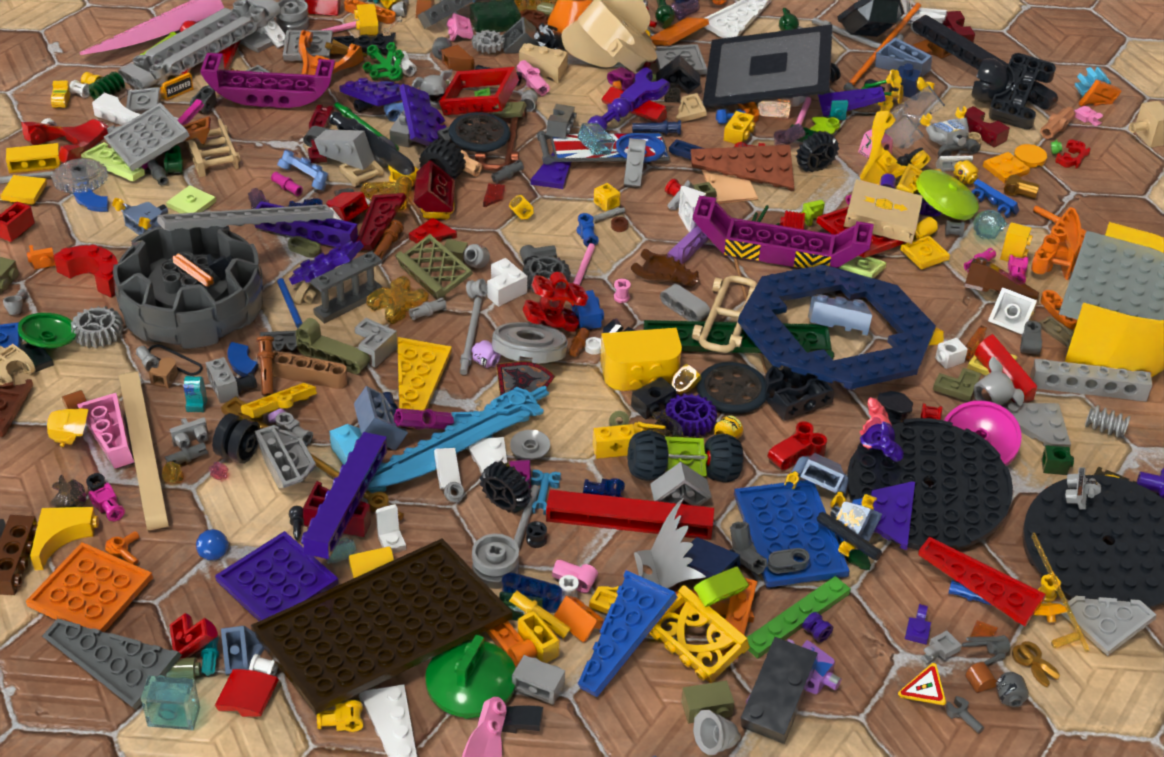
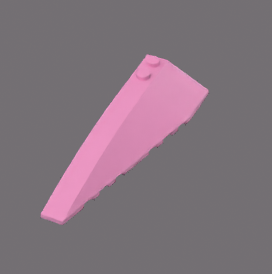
M191 0L121 34H117L114 38L102 41L101 44L85 49L80 54L98 53L146 42L179 30L185 21L200 22L220 11L224 6L221 0Z

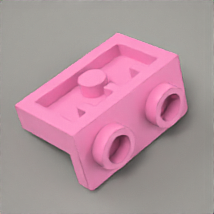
M453 13L452 17L448 19L447 26L451 41H454L457 35L462 38L472 39L474 34L469 18Z

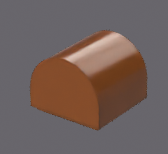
M82 390L62 396L66 409H79L77 404L87 402Z
M984 662L976 663L967 670L965 676L976 693L996 687L997 680Z

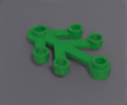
M393 42L388 43L386 46L388 54L385 59L377 46L370 45L367 48V54L371 59H377L381 64L372 65L370 62H366L362 67L366 73L370 72L373 80L389 77L390 80L399 81L403 77V70L400 68L404 58L402 50H397ZM393 57L396 58L394 67L391 65ZM384 69H387V70H388V71H386V72H380V73L378 72V70H384Z

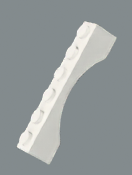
M106 93L92 102L96 117L119 125L126 124L141 115L125 108L119 102L118 97Z

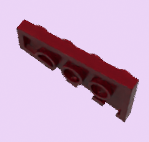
M405 193L373 195L356 242H362L364 247L361 250H373L406 200Z

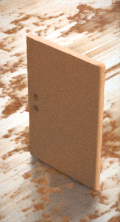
M701 169L706 182H709L716 189V202L718 204L758 200L750 180L740 179L731 174L723 175L722 172L714 170L707 171Z

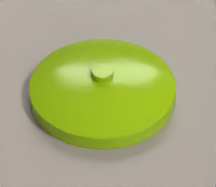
M925 170L916 180V186L921 196L939 212L959 220H969L977 213L979 204L974 194L962 182L951 175L937 170Z

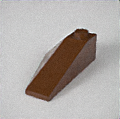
M982 257L973 258L964 287L984 292L993 289L998 294H1000L1002 288H1005L1031 299H1038L1039 292L993 263L987 262V259Z

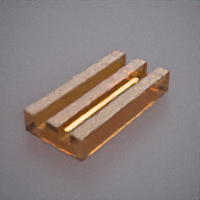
M979 326L965 347L968 349L966 361L969 362L976 348L984 340L987 327Z

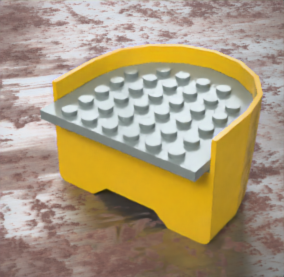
M1109 222L1105 235L1086 231L1059 315L1077 319L1065 362L1126 369L1129 371L1151 372V377L1164 370V237Z

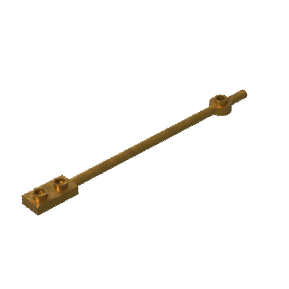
M236 396L221 406V411L225 415L232 413L242 416L243 419L256 421L259 423L260 429L269 427L262 422L263 414L260 418H251L248 415L242 414L241 406L247 403ZM311 454L316 467L333 478L339 476V471ZM367 490L363 496L368 500L370 510L373 512L390 506L389 498L383 492L371 493ZM398 510V520L400 521L403 519L404 514Z

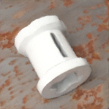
M77 80L71 81L69 92L87 98L90 95L89 84H81Z
M565 575L559 581L561 588L559 599L561 602L565 596L578 598L576 589L579 582L573 575Z
M258 654L253 656L249 670L272 676L276 675L278 665L274 660L261 658Z

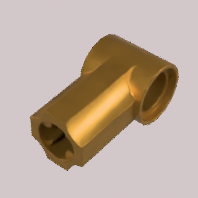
M1013 174L1007 178L1004 192L1009 196L1018 194L1036 199L1040 184L1022 180L1020 176Z

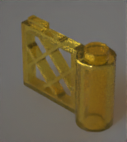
M404 176L399 177L396 182H367L362 184L360 192H363L366 198L369 197L370 201L373 195L378 192L380 193L379 195L405 193L407 198L399 209L401 211L407 207L413 183L411 179Z

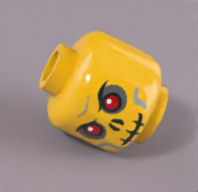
M969 160L959 161L954 166V177L964 185H970L977 180L979 176L978 168Z

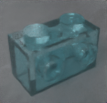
M582 123L577 137L593 155H610L615 139L598 123Z

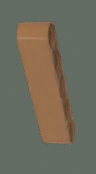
M273 350V353H275V357L272 359L274 377L334 389H342L348 384L347 368L344 364ZM257 357L258 370L261 373V362Z

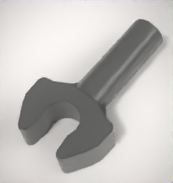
M958 696L955 697L954 704L959 708L947 702L946 712L951 719L961 717L978 734L984 730L985 727L968 712L969 702L966 699Z

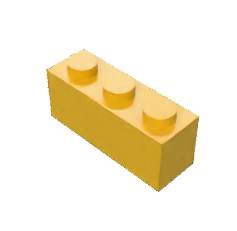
M59 144L6 148V163L9 174L60 169Z

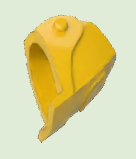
M63 409L51 412L47 422L49 438L53 439L54 442L60 443L61 447H64L65 444L72 445L76 436H82L88 409Z

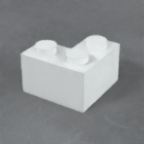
M507 258L491 264V279L487 281V297L499 307L527 293V275Z

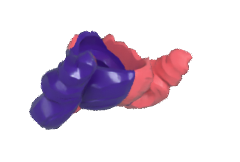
M869 398L867 405L871 418L863 425V430L860 431V442L868 450H882L886 457H890L894 462H899L904 456V451L895 442V432L885 407L877 399Z

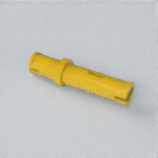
M518 590L515 591L509 602L525 612L524 615L536 611L547 626L562 639L565 638L571 627L537 605L538 602L536 600H530Z

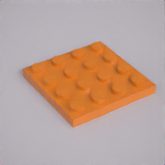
M81 542L26 600L27 607L55 620L58 618L105 632L153 579L152 572Z

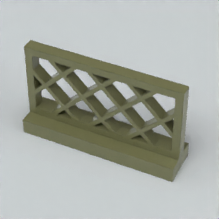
M431 234L404 254L400 251L395 255L400 267L436 300L439 298L446 300L445 295L473 274L471 269ZM430 241L433 243V247L424 248ZM432 252L431 257L423 258V253ZM435 252H443V257H435ZM414 253H419V258H410V256ZM446 261H454L453 266H445ZM430 262L429 267L421 268V263ZM434 262H442L440 267H433ZM456 270L465 271L462 275H456ZM440 271L438 277H431L432 272ZM444 271H452L451 276H443ZM442 281H450V284L445 288L441 286Z

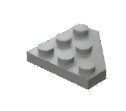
M1005 403L1002 405L1016 418L1021 432L1031 439L1037 438L1044 443L1043 446H1071L1059 403H1023L1022 406H1018L1017 403Z
M1075 596L1063 605L1066 607L1067 612L1061 613L1107 656L1156 619V614L1140 600L1126 602L1117 601L1116 598L1101 597L1097 600L1085 599V596Z

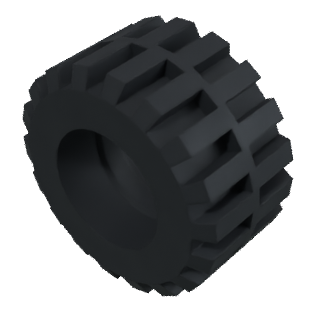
M436 139L421 153L419 165L421 168L431 160L455 180L465 169L466 160L464 159V154L461 153V149L457 148L455 143H451L449 140Z

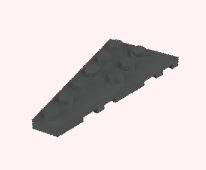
M58 618L42 635V637L135 710L182 656L180 652L175 650L170 651L160 646H152L113 633L108 634L98 629H90Z

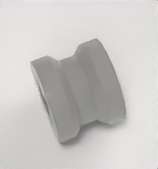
M484 279L468 281L466 284L468 296L471 299L477 296L485 297L487 295L486 281Z

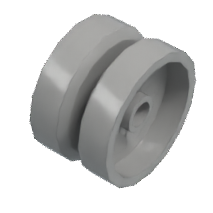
M280 0L277 2L282 12L276 16V22L284 33L287 30H306L309 27L308 5L304 0Z
M489 534L478 539L473 545L472 570L489 588L500 589L514 583L519 574V548L511 537L503 534Z

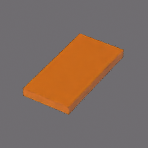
M686 17L650 38L654 45L670 46L707 26L709 20Z

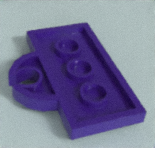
M360 78L358 81H348L344 85L339 86L340 92L375 106H382L402 100L400 85L394 84L391 81L375 82L369 81L367 78Z
M403 83L399 88L410 139L429 146L434 140L438 139L437 131L446 128V125H440L445 122V119L436 108L431 106L427 92Z
M350 241L341 249L336 247L326 255L324 253L317 255L312 261L307 259L300 263L301 267L293 271L294 274L289 280L292 285L303 280L309 283L310 280L333 270L335 267L350 262L364 246L361 241L355 243Z

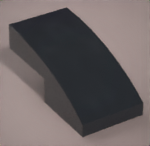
M506 707L507 712L501 732L516 734L517 729L540 731L543 707Z

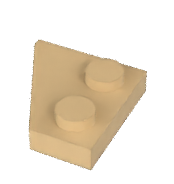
M697 93L682 97L681 105L678 109L679 114L676 116L677 122L681 120L682 123L707 116L706 109Z

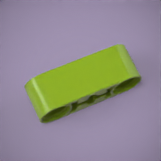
M737 566L701 581L694 586V590L703 605L708 607L742 592L749 587V584Z

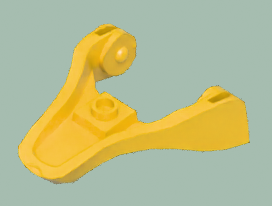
M879 111L874 118L872 125V148L870 157L860 173V180L879 185L882 175L892 174L897 178L903 175L907 167L896 163L897 160L888 150H884L881 144L885 130L891 127L896 120L889 111ZM921 150L911 159V165L922 169L930 161L931 157L924 150Z

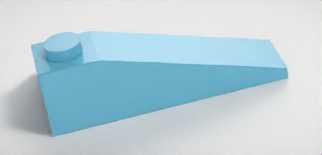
M349 424L329 431L331 449L343 464L347 462L349 452L353 451L356 440L361 437L360 428ZM386 486L367 490L371 493L386 491Z

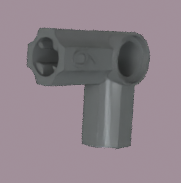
M747 522L733 523L730 527L733 548L730 551L740 554V565H744L756 574L763 573L764 569L768 566L767 559L757 553L751 541L749 524Z

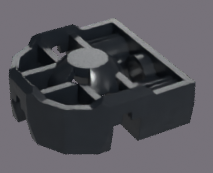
M772 366L766 373L764 383L766 401L784 421L833 403L834 390L827 382L817 379L818 377H815L813 374L807 373L806 376L792 372V368L786 366L782 370Z

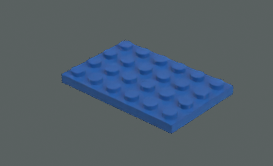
M801 480L798 481L796 488L793 490L794 484L791 482H787L786 486L784 483L734 489V497L742 520L747 522L750 527L751 541L757 553L767 559V564L769 555L775 551L802 548L810 556L808 567L800 571L773 573L767 566L764 572L761 573L766 588L832 579L834 576L837 578L849 577L850 571L843 554L838 551L839 543L835 533L817 521L819 513H826L815 483ZM794 557L795 561H804L802 557Z

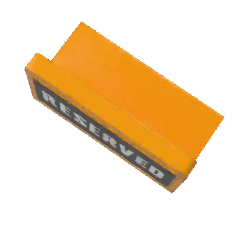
M188 72L164 82L162 87H160L161 97L167 101L194 90L192 75Z

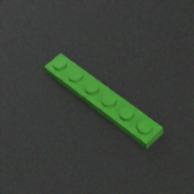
M834 576L746 637L750 647L748 651L759 659L769 651L774 637L786 640L802 628L804 620L811 613L818 612L821 615L850 594L851 588Z

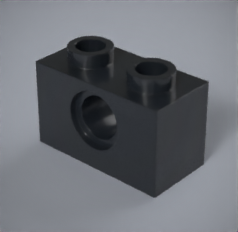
M660 377L632 392L631 407L644 419H648L666 409L667 403L670 402L671 398H676V389Z

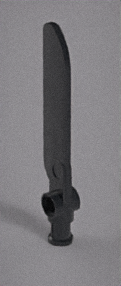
M338 111L333 112L329 117V123L334 126L336 125L338 130L365 131L372 153L400 174L410 175L415 171L414 164L410 159L361 123H358L356 119L343 117Z

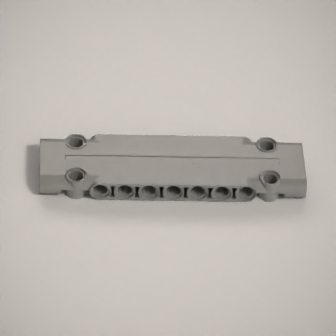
M273 0L235 1L233 9L223 8L149 49L145 55L134 57V64L130 63L118 70V73L122 76L124 82L137 89H147L155 84H163L168 81L169 76H177L204 61L206 53H218L254 33L257 28L265 27L270 19L281 14V8Z

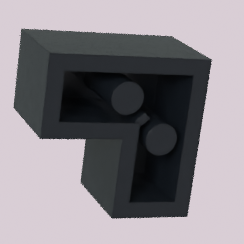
M680 55L656 72V81L663 78L670 83L669 91L679 84L689 94L700 86V74Z

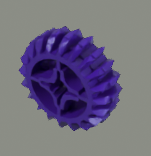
M684 393L682 397L677 395L675 399L671 398L670 402L667 403L664 417L669 430L674 431L675 435L681 434V437L688 436L691 438L695 436L698 438L700 435L705 437L707 433H711V430L716 425L717 412L716 406L712 404V401H708L707 397L701 398L700 394L694 396L692 393L690 395Z

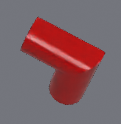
M184 613L169 625L173 650L182 654L180 658H190L218 636L217 629L211 621L203 618L193 625V619L187 613Z

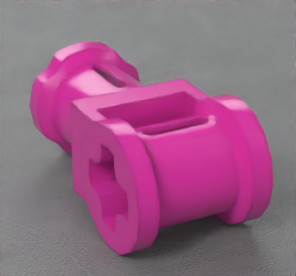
M1010 254L1007 266L1009 274L1025 283L1028 257L1020 258Z
M109 483L104 484V487L94 492L92 490L88 492L93 506L96 509L98 508L101 513L106 512V517L109 521H118L125 514V509L123 506L118 505L116 494Z

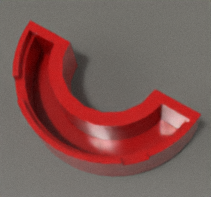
M92 244L63 248L60 252L53 255L58 273L70 279L80 274H94L98 292L111 298L115 295L113 268L114 265L118 264V261L109 250Z

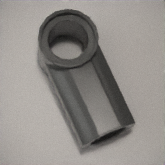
M525 245L520 249L523 264H527V260H532L533 257L538 258L539 255L542 257L554 255V258H557L555 245L534 248L532 245Z

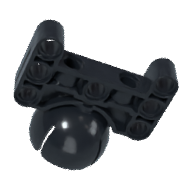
M1015 53L1011 56L1007 68L998 60L984 59L977 73V78L980 80L974 82L971 96L981 102H991L989 117L991 119L1022 129H1031L1034 125L1036 112L1025 107L1036 80L1050 83L1054 78L1056 66L1051 62L1021 53Z

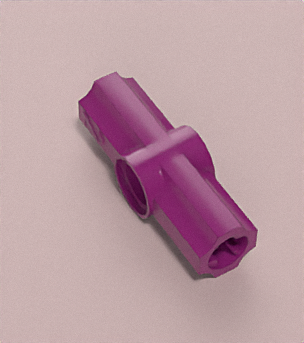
M399 408L396 409L394 414V422L396 426L412 427L418 430H445L447 425L454 424V417L451 413L437 412L431 409L413 410Z

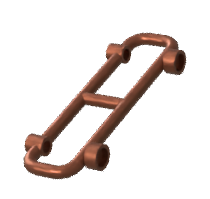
M509 98V100H508L507 102H518V101L515 100V99H510V98ZM526 108L522 115L524 118H526ZM512 117L511 135L507 144L505 162L502 164L485 163L487 152H476L475 161L482 164V169L499 171L503 166H509L511 163L519 160V151H513L518 117ZM485 121L481 144H488L489 137H502V130H491L492 122Z

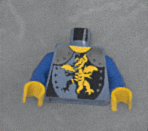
M865 494L863 498L854 499L852 503L844 502L841 508L835 506L830 512L831 517L868 542L882 514L875 511L873 507L874 501L877 498ZM836 535L840 543L838 551L849 557V552L855 547Z

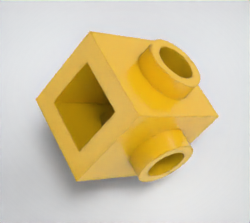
M609 183L594 189V203L605 212L620 206V192Z

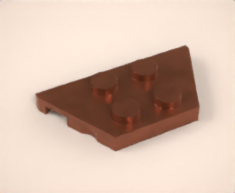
M32 379L25 380L26 384L14 386L13 382L0 385V437L5 436L32 389Z

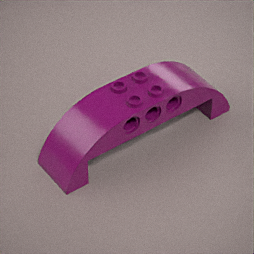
M206 53L201 68V75L213 90L233 102L249 106L293 108L309 104L324 94L331 82L335 60L319 59L315 75L225 70L223 54Z

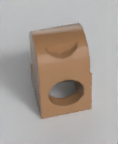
M172 357L161 359L158 368L152 367L149 371L151 385L168 389L178 375L176 360Z

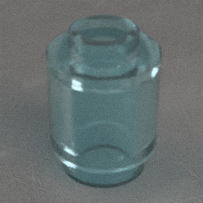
M348 537L341 538L331 557L326 559L327 563L333 562L335 564L349 559V555L354 554L356 551L354 541L352 539L349 540Z

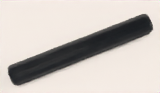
M819 513L817 521L871 559L876 561L880 559L882 555L880 549L827 513Z

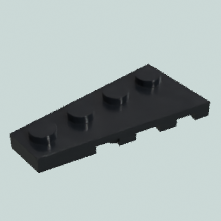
M396 32L390 33L391 35L383 36V33H380L375 37H368L366 34L358 38H354L352 35L333 37V39L348 47L351 43L361 46L362 51L366 53L370 45H375L382 54L386 55L388 54L387 44L390 42L395 44Z

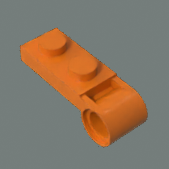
M508 621L486 631L495 644L511 657L515 667L518 666L523 655L531 658L537 657V650L533 642L529 639L523 640Z

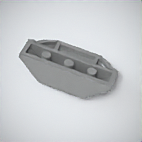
M276 425L255 431L264 462L278 488H285L304 481L316 467V463L300 436L282 430Z

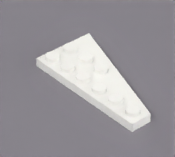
M740 0L705 17V19L709 20V24L705 28L722 38L738 37L772 0Z

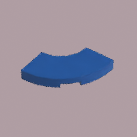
M91 187L73 189L75 199L79 205H83L92 211L108 212V196L96 195L92 192Z
M231 342L228 347V361L233 371L242 377L248 375L249 372L254 374L258 368V363L249 358V346Z

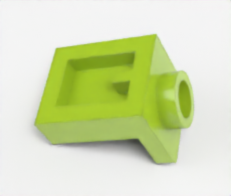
M823 200L803 204L801 213L806 214L805 223L808 227L812 226L813 219L823 215L825 206Z

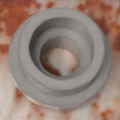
M450 482L444 488V495L450 502H459L464 497V488L458 482ZM451 490H455L457 495H452Z

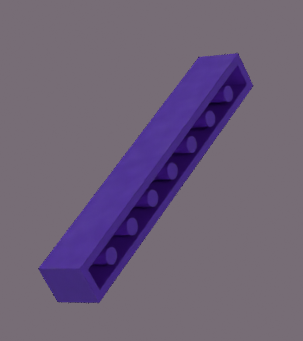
M363 432L360 439L356 440L353 451L348 454L347 462L341 466L339 476L334 478L331 490L326 492L323 504L319 505L315 518L311 519L307 532H304L302 535L301 544L304 545V554L325 559L331 557L387 453V436Z

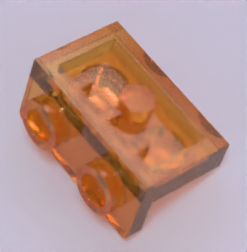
M780 99L761 101L758 104L759 116L788 119L791 101Z

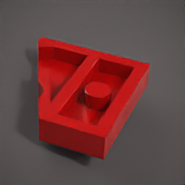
M431 218L409 233V239L415 243H419L429 234L439 242L444 237L451 236L452 239L457 237V231L434 218Z

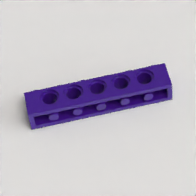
M260 201L255 209L284 206ZM328 218L323 221L313 219L308 222L299 220L292 223L284 221L277 222L276 224L261 223L260 225H255V228L292 237L300 236L317 243L343 248L350 241L355 243L358 237L356 223L335 218Z

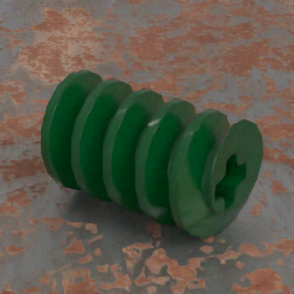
M111 72L89 84V92L94 101L104 93L114 95L116 92H120L121 88H125V82L117 72Z

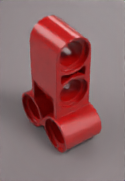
M802 421L796 425L795 434L773 446L769 450L767 457L781 470H786L795 465L802 456L811 457L816 453L824 457L827 437L821 433H813V425Z

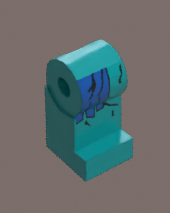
M185 376L186 412L204 413L208 398L203 377Z

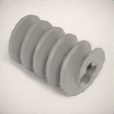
M1099 405L1094 409L1091 406L1085 427L1092 423L1093 430L1100 426V432L1103 433L1107 428L1108 435L1115 431L1117 438L1121 434H1123L1124 438L1130 422V416L1123 420L1122 413L1115 417L1114 410L1108 415L1107 408L1100 412Z

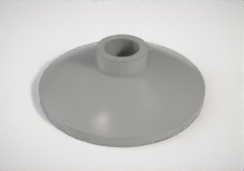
M524 430L512 437L510 447L512 452L519 458L535 460L548 453L550 450V440L540 431Z

